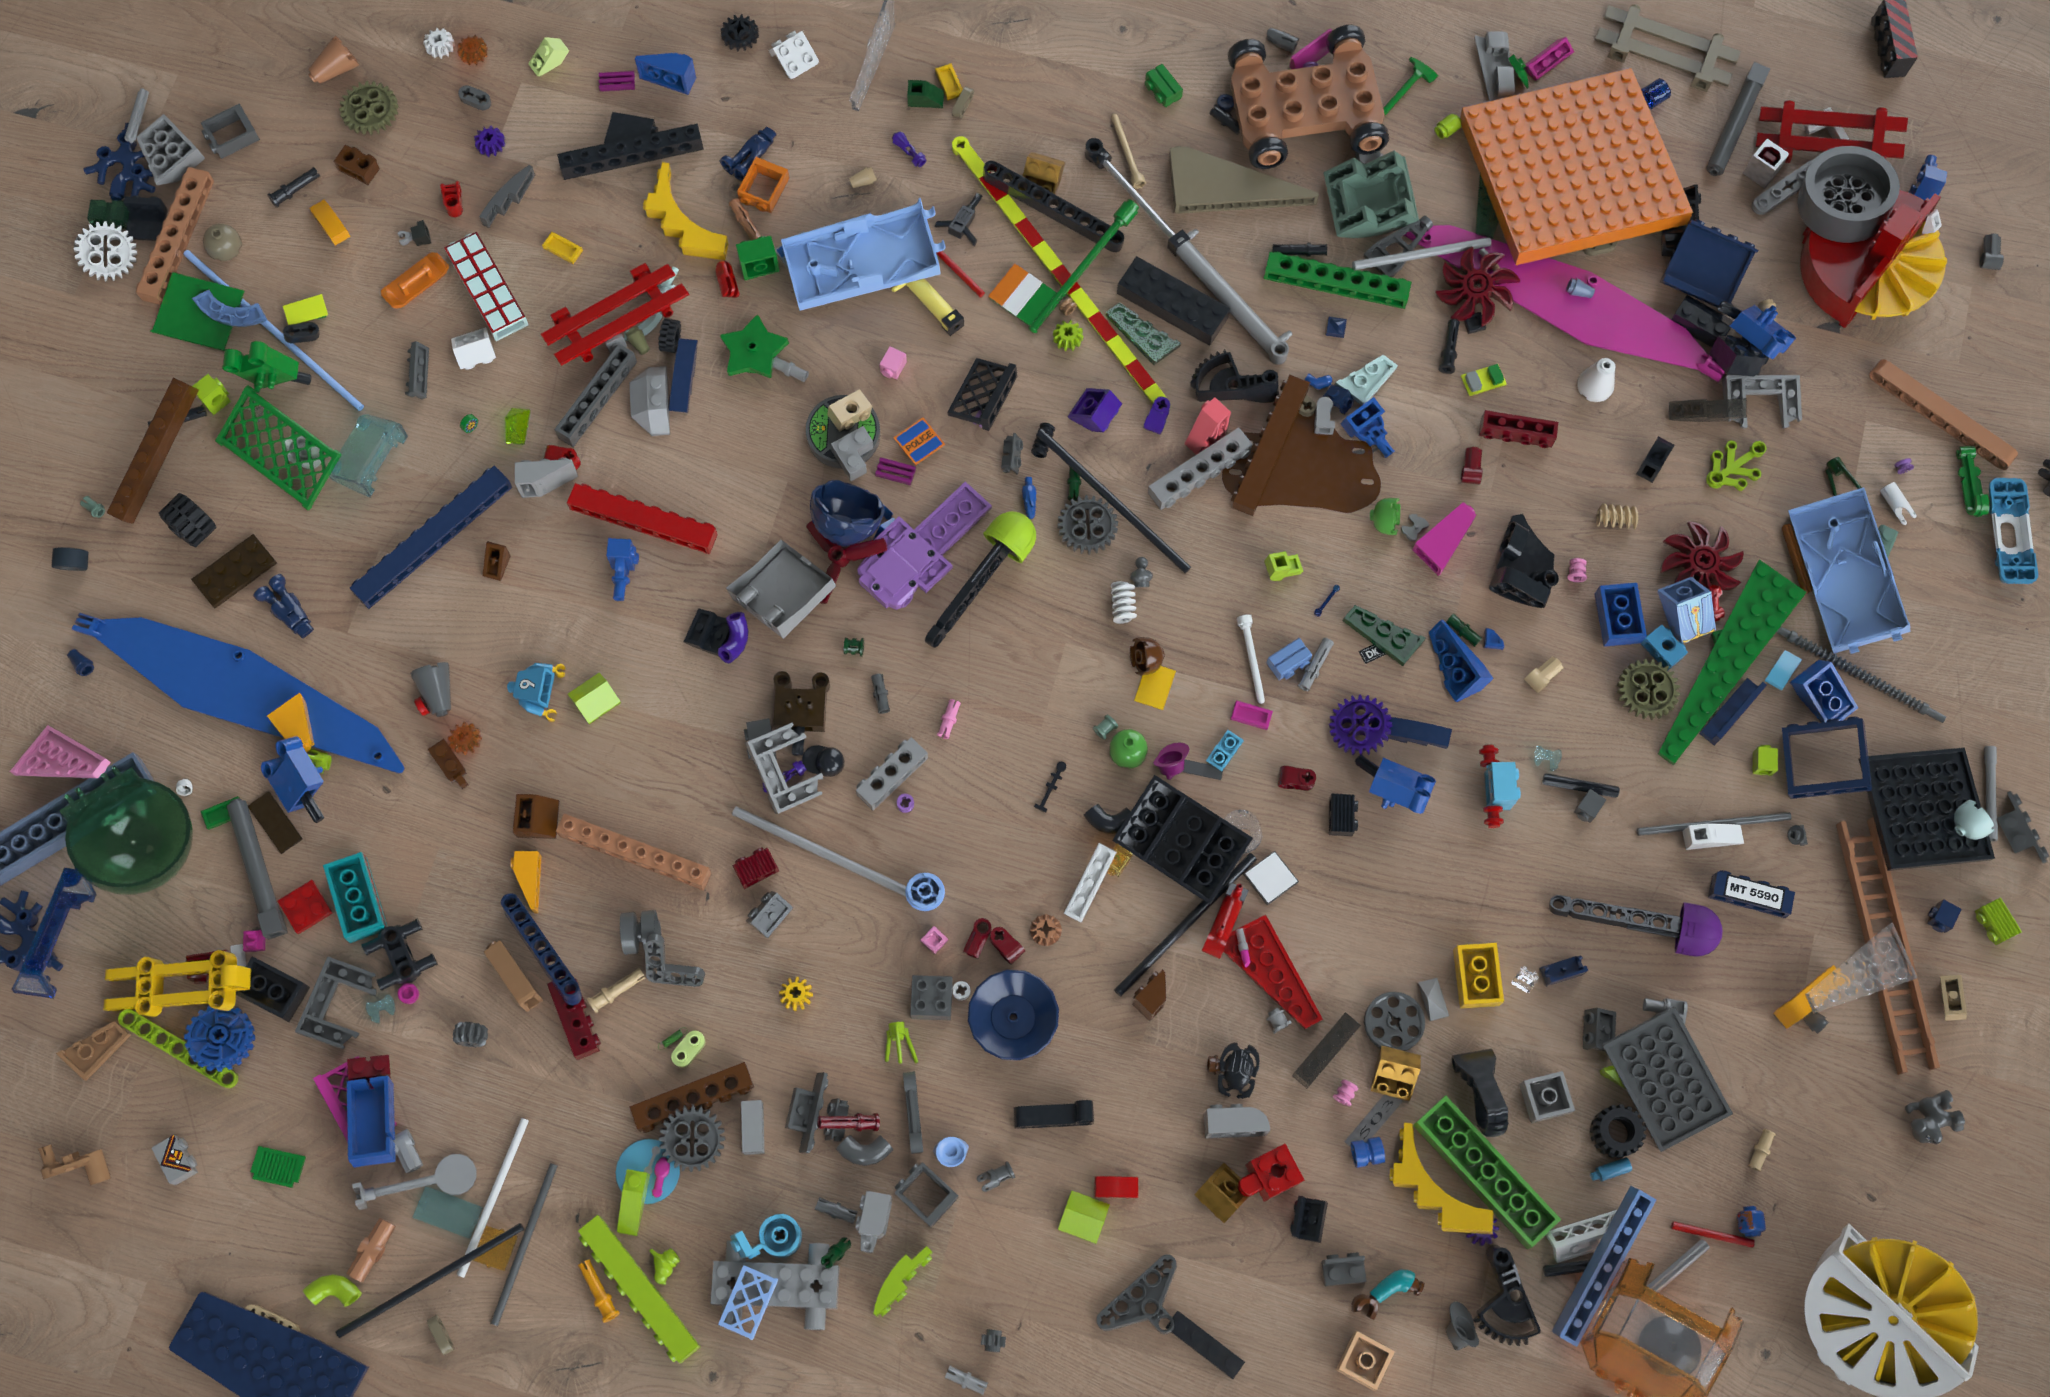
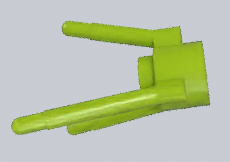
M311 748L308 752L315 755L308 754V756L312 759L315 767L323 768L321 773L323 774L324 770H329L332 757L328 753Z
M904 1022L890 1023L888 1025L889 1030L886 1031L885 1062L889 1061L892 1038L893 1041H896L898 1063H902L900 1040H903L905 1036L915 1063H918L908 1028H905Z

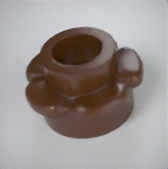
M1217 1055L1209 1056L1207 1061V1071L1214 1075L1217 1074V1071H1220V1059H1218Z

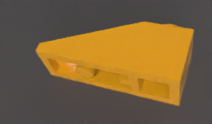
M514 851V857H511V869L515 873L530 909L534 913H538L542 856L538 851Z

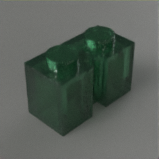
M90 200L87 219L94 228L96 227V222L103 226L104 221H106L109 227L114 223L115 229L119 226H122V229H126L129 210L124 205V201L112 200V203L105 200Z

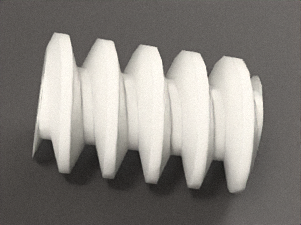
M1123 581L1113 582L1111 584L1113 588L1111 590L1113 595L1112 608L1114 609L1113 622L1117 624L1128 623L1137 617V614L1131 613L1136 610L1135 606H1131L1136 603L1135 599H1131V597L1135 596V592L1130 591L1135 589V586Z

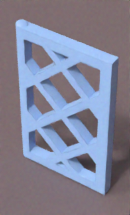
M743 1265L718 1325L753 1340L778 1279ZM745 1272L752 1273L755 1281L743 1285L742 1279ZM768 1280L772 1282L769 1292L764 1294L759 1282ZM756 1284L760 1296L749 1300L745 1288ZM742 1290L746 1302L735 1306L733 1303L737 1291ZM762 1298L763 1306L761 1311L755 1315L751 1303ZM748 1305L751 1317L740 1321L736 1309ZM730 1311H733L737 1321L732 1325L724 1322ZM753 1319L755 1325L752 1332L744 1331L742 1324Z

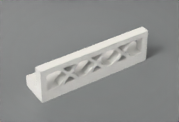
M1617 1210L1550 1230L1546 1237L1553 1247L1556 1262L1559 1263L1595 1252ZM1595 1224L1604 1225L1599 1229L1592 1227ZM1578 1229L1585 1231L1580 1235L1573 1233ZM1559 1235L1566 1237L1564 1240L1557 1242L1554 1237Z

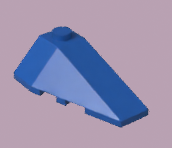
M1440 620L1429 631L1434 652L1437 653L1440 661V671H1443L1445 688L1455 702L1480 692L1494 679L1480 659L1444 620Z

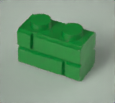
M1160 64L1155 69L1146 73L1145 86L1149 91H1153L1155 99L1159 104L1162 103L1164 107H1168L1173 102L1182 98L1183 88L1164 64Z

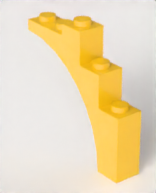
M662 162L661 169L657 171L658 184L654 185V193H648L647 199H644L643 210L646 211L647 217L662 219L661 229L664 230L665 236L680 238L679 247L682 249L683 255L726 261L729 247L727 236L701 228L684 215L671 194L672 172L670 164Z
M1404 1123V1129L1400 1128V1141H1403V1149H1399V1161H1402V1163H1394V1169L1390 1168V1181H1393L1394 1187L1418 1188V1191L1414 1190V1203H1417L1418 1209L1442 1210V1213H1438V1225H1441L1442 1231L1493 1234V1210L1476 1208L1462 1203L1445 1193L1435 1184L1424 1170L1417 1155L1413 1124Z

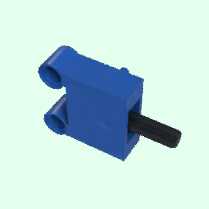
M294 736L277 741L276 752L280 757L262 762V774L270 782L287 813L306 808L313 822L318 823L322 821L324 816L314 801L313 796L324 782L319 774L323 772V768L314 766L303 748L299 737Z

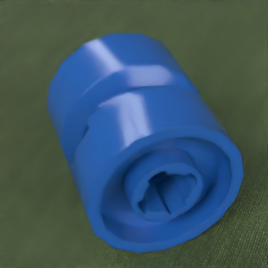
M1380 1137L1369 1138L1367 1142L1363 1140L1351 1142V1153L1356 1168L1368 1166L1369 1162L1373 1165L1385 1163V1152Z

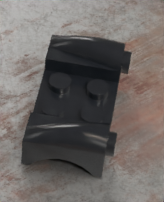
M1698 184L1683 188L1693 211L1690 221L1699 220V204H1701V193H1698ZM1686 225L1662 230V256L1673 255Z

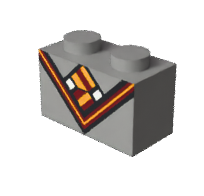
M172 1135L152 1147L168 1182L173 1185H177L198 1173L196 1169L197 1162L192 1155H189L187 1151L189 1147L186 1140L176 1135Z

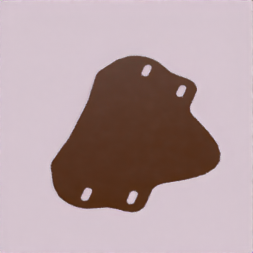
M1304 406V410L1310 409L1311 406ZM1315 412L1309 417L1298 413L1258 506L1289 505L1316 507L1343 513H1353L1369 506L1377 499L1381 490V480L1373 464L1372 448L1365 441L1342 438L1336 429H1334L1333 435L1314 434ZM1243 432L1249 440L1253 441L1251 453L1244 459H1238L1231 468L1222 470L1223 484L1231 495H1233L1235 490H1239L1240 485H1238L1241 475H1232L1229 471L1237 469L1241 470L1243 475L1246 474L1247 469H1245L1248 459H1252L1254 456L1252 451L1255 443H1259L1261 440L1259 437L1260 433ZM1360 448L1364 449L1365 453L1355 454L1352 450ZM1371 479L1374 481V484H1362L1361 480Z

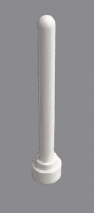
M1242 615L1237 617V623L1241 630H1243L1257 701L1263 704L1265 698L1250 630L1251 624H1253L1252 616Z

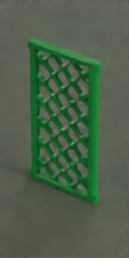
M247 385L215 442L220 446H225L299 501L302 507L310 510L342 454L323 443L254 392L255 390L251 386ZM250 397L249 406L243 407L247 398ZM261 405L264 408L263 416L256 417L255 407ZM250 408L252 418L245 420L243 411ZM240 413L241 420L239 422L234 423L238 414ZM274 415L278 418L277 426L271 428L269 417ZM264 418L266 428L259 430L257 421ZM253 421L255 430L248 433L246 423ZM242 424L243 434L237 436L235 425ZM288 425L292 428L291 437L284 438L283 428ZM231 429L232 436L226 439L225 437ZM272 430H279V440L273 441ZM266 431L269 440L266 443H261L260 433ZM255 434L257 444L250 446L248 437ZM303 436L306 439L305 447L298 448L297 438ZM240 437L245 438L246 446L242 449L237 447V439ZM292 439L294 449L287 451L285 441ZM281 442V453H275L274 443ZM269 444L271 454L264 456L262 447ZM316 446L320 449V456L313 459L311 448ZM258 447L260 456L253 459L251 457V449ZM306 449L308 459L301 461L299 452ZM295 452L296 463L289 464L288 454ZM277 456H284V466L278 467ZM271 457L274 466L268 470L264 467L265 459ZM331 457V460L326 467L325 459ZM316 460H320L322 470L315 472L313 462ZM308 462L311 471L309 474H303L302 464ZM297 465L299 475L296 477H292L290 467ZM286 468L288 477L284 480L278 477L279 469ZM323 473L317 482L316 474ZM311 475L313 486L306 487L304 478ZM300 478L302 487L296 491L292 488L293 480ZM313 489L311 495L307 499V490Z

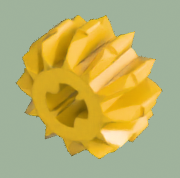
M795 977V982H792L788 978L789 985L784 983L781 985L785 990L779 991V995L784 996L780 1001L781 1003H786V1009L793 1005V1011H797V1006L800 1005V1008L804 1010L803 1003L805 1002L808 1005L811 1003L808 998L813 997V993L808 991L812 989V986L806 985V979L800 982L799 977ZM795 990H798L801 994L800 996L797 995L798 998L793 997L792 992L795 993Z

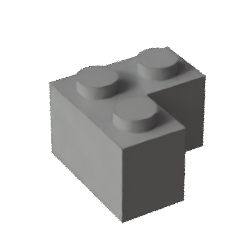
M864 426L831 443V450L850 482L867 473L866 464L861 455L873 449V440Z

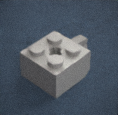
M866 1191L865 1196L862 1195L860 1201V1208L863 1210L862 1216H858L856 1221V1229L861 1236L860 1251L873 1253L877 1239H881L886 1235L893 1200L891 1195Z

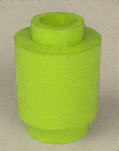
M1449 114L1437 123V126L1434 128L1436 135L1440 139L1448 138L1461 128V119L1457 115Z

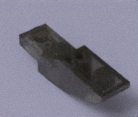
M1746 398L1711 401L1707 399L1669 401V420L1719 422L1729 421V419L1747 418Z

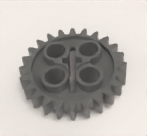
M1085 495V500L1078 496V502L1071 499V506L1065 504L1066 510L1061 509L1060 514L1062 516H1058L1060 523H1058L1057 528L1061 529L1059 530V535H1064L1062 542L1068 541L1067 547L1073 545V551L1075 552L1079 548L1081 554H1083L1084 550H1087L1088 555H1090L1093 549L1097 554L1099 547L1104 551L1105 544L1110 546V539L1115 540L1114 534L1118 531V528H1116L1118 521L1115 520L1117 519V514H1112L1114 508L1108 509L1109 503L1102 504V498L1095 501L1094 495L1091 500L1088 499L1087 495ZM1085 510H1089L1090 540L1087 539ZM1098 513L1101 517L1095 518L1092 515ZM1080 514L1082 518L1076 519L1074 515ZM1080 531L1084 535L1076 536L1074 533ZM1100 531L1102 532V534L1098 536L1095 535L1093 532Z
M694 1105L691 1106V1110L684 1106L683 1112L676 1109V1116L672 1114L668 1116L671 1120L670 1122L663 1121L666 1128H660V1132L665 1134L659 1136V1140L664 1141V1143L659 1145V1148L666 1149L662 1156L669 1155L667 1162L670 1163L674 1160V1168L680 1164L682 1165V1171L685 1170L686 1166L689 1167L690 1172L693 1171L694 1167L701 1171V1165L703 1164L706 1168H709L708 1161L710 1160L715 1163L714 1155L721 1156L718 1149H724V1145L720 1142L725 1141V1136L720 1134L724 1133L725 1129L718 1128L722 1121L715 1122L717 1114L709 1116L710 1109L704 1113L702 1106L698 1110H695ZM693 1120L695 1122L694 1137L696 1139H694V1155L690 1156V1139L688 1138H690V1123ZM679 1124H685L688 1129L686 1132L681 1133L677 1131L676 1127ZM700 1124H706L708 1130L701 1133L697 1130V1127ZM679 1144H684L687 1147L684 1153H679L676 1150ZM704 1144L708 1147V1150L700 1153L696 1148L698 1145Z

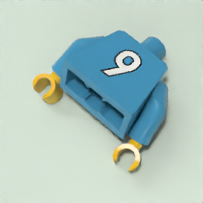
M534 663L526 668V670L519 671L516 681L508 683V692L513 693V697L518 700L519 705L527 712L540 717L542 715L546 716L549 722H554L555 720L549 718L548 715L550 713L557 715V712L554 709L546 711L544 708H548L554 676L556 675L558 678L565 677L564 672H558L559 669L565 670V665L557 664L553 667L552 664Z

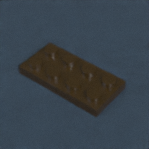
M252 534L191 580L214 609H216L276 565L277 562L257 537Z

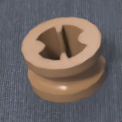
M1072 298L1066 299L1059 306V309L1064 311L1063 314L1065 316L1070 315L1077 308V304L1073 303Z

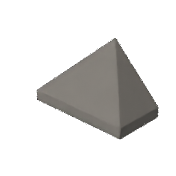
M1434 978L1419 982L1418 986L1429 1021L1449 1017L1438 979Z

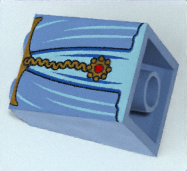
M1693 577L1658 589V595L1670 630L1679 642L1687 643L1695 638L1706 636L1716 631L1711 591Z

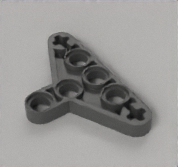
M1168 1254L1160 1257L1097 1315L1096 1320L1099 1328L1103 1331H1110L1148 1320L1161 1334L1171 1333L1174 1329V1321L1162 1306L1177 1269L1175 1258ZM1165 1260H1166L1167 1262L1172 1261V1263H1171L1172 1268H1171V1269L1165 1268V1269L1162 1271V1273H1163L1165 1276L1162 1278V1277H1161V1274L1159 1273V1271L1156 1270L1155 1268H1156V1267H1159V1270H1161V1269L1164 1267V1263H1163V1262H1164ZM1151 1273L1158 1276V1281L1155 1284H1149L1146 1281L1147 1276ZM1139 1287L1142 1289L1143 1294L1140 1298L1132 1297L1131 1291L1133 1288ZM1120 1301L1127 1303L1128 1307L1124 1312L1116 1310V1304ZM1148 1303H1154L1157 1309L1155 1313L1148 1314L1145 1311V1306ZM1113 1309V1312L1115 1313V1315L1119 1316V1318L1116 1320L1115 1317L1112 1316L1110 1318V1325H1102V1317L1105 1316L1106 1318H1108L1111 1315V1312L1109 1310ZM1164 1318L1171 1322L1170 1327L1166 1330L1159 1327L1160 1320Z

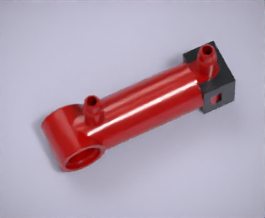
M1230 883L1202 952L1219 959L1221 958L1249 891L1243 888L1242 884L1235 885Z

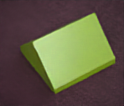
M597 673L568 693V696L588 724H591L621 703L607 680L600 673Z
M1071 1191L1058 1230L1097 1244L1110 1204Z

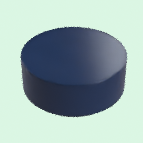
M1222 94L1218 97L1216 105L1226 113L1230 112L1234 108L1233 97L1229 94Z

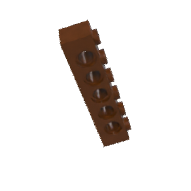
M742 1062L629 1107L637 1130L648 1133L655 1130V1126L663 1124L664 1120L670 1122L669 1114L676 1116L675 1111L669 1110V1105L673 1101L679 1103L678 1110L680 1112H683L684 1106L691 1110L692 1105L695 1106V1110H698L700 1106L703 1107V1110H707L713 1107V1103L718 1101L725 1103L732 1099L731 1096L736 1094L742 1096L750 1093L751 1089L754 1088V1084L746 1063ZM735 1079L736 1086L728 1089L726 1087L727 1081ZM710 1087H717V1093L714 1096L707 1095V1090ZM691 1094H697V1102L693 1104L688 1103V1097ZM653 1109H659V1116L651 1119L650 1112Z

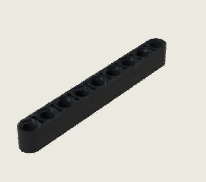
M988 161L984 165L983 179L987 183L1096 244L1111 226L996 161ZM1019 188H1025L1026 190L1021 191ZM1117 230L1104 248L1111 252H1119L1123 247L1124 234ZM1097 231H1102L1104 234H1098ZM1112 240H1118L1119 243H1114Z

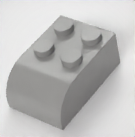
M1232 1104L1229 1108H1222V1105H1211L1204 1113L1205 1139L1266 1136L1270 1132L1269 1121L1265 1114L1253 1107H1243V1104Z

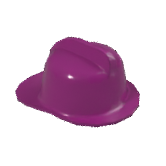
M1181 742L1169 744L1160 751L1153 764L1159 768L1162 775L1171 780L1175 775L1183 772L1185 758L1190 750L1189 746Z

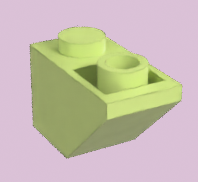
M545 37L528 65L540 77L559 66L569 50L560 38Z

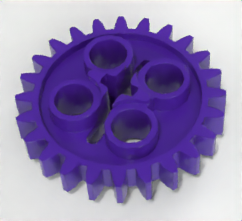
M1359 694L1357 700L1352 695L1350 702L1344 699L1345 705L1338 703L1339 710L1333 709L1335 716H1330V721L1333 723H1329V728L1333 729L1330 731V734L1334 736V743L1339 742L1338 748L1344 746L1345 753L1351 749L1352 755L1356 751H1359L1360 755L1363 754V751L1370 755V749L1377 752V745L1384 747L1382 740L1388 741L1387 735L1391 734L1389 728L1392 727V722L1389 721L1391 720V715L1387 714L1388 708L1382 709L1383 702L1377 704V698L1370 701L1369 695L1362 699L1361 694ZM1358 710L1365 711L1363 715L1356 714ZM1372 722L1379 723L1375 728L1369 726ZM1344 723L1352 724L1349 728L1342 727ZM1359 735L1366 737L1363 741L1356 740V737Z

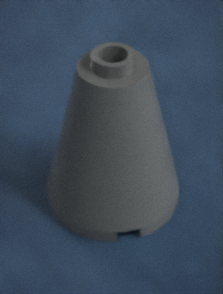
M448 662L437 663V666L426 665L410 672L431 714L437 717L448 715V711L451 710L450 669Z

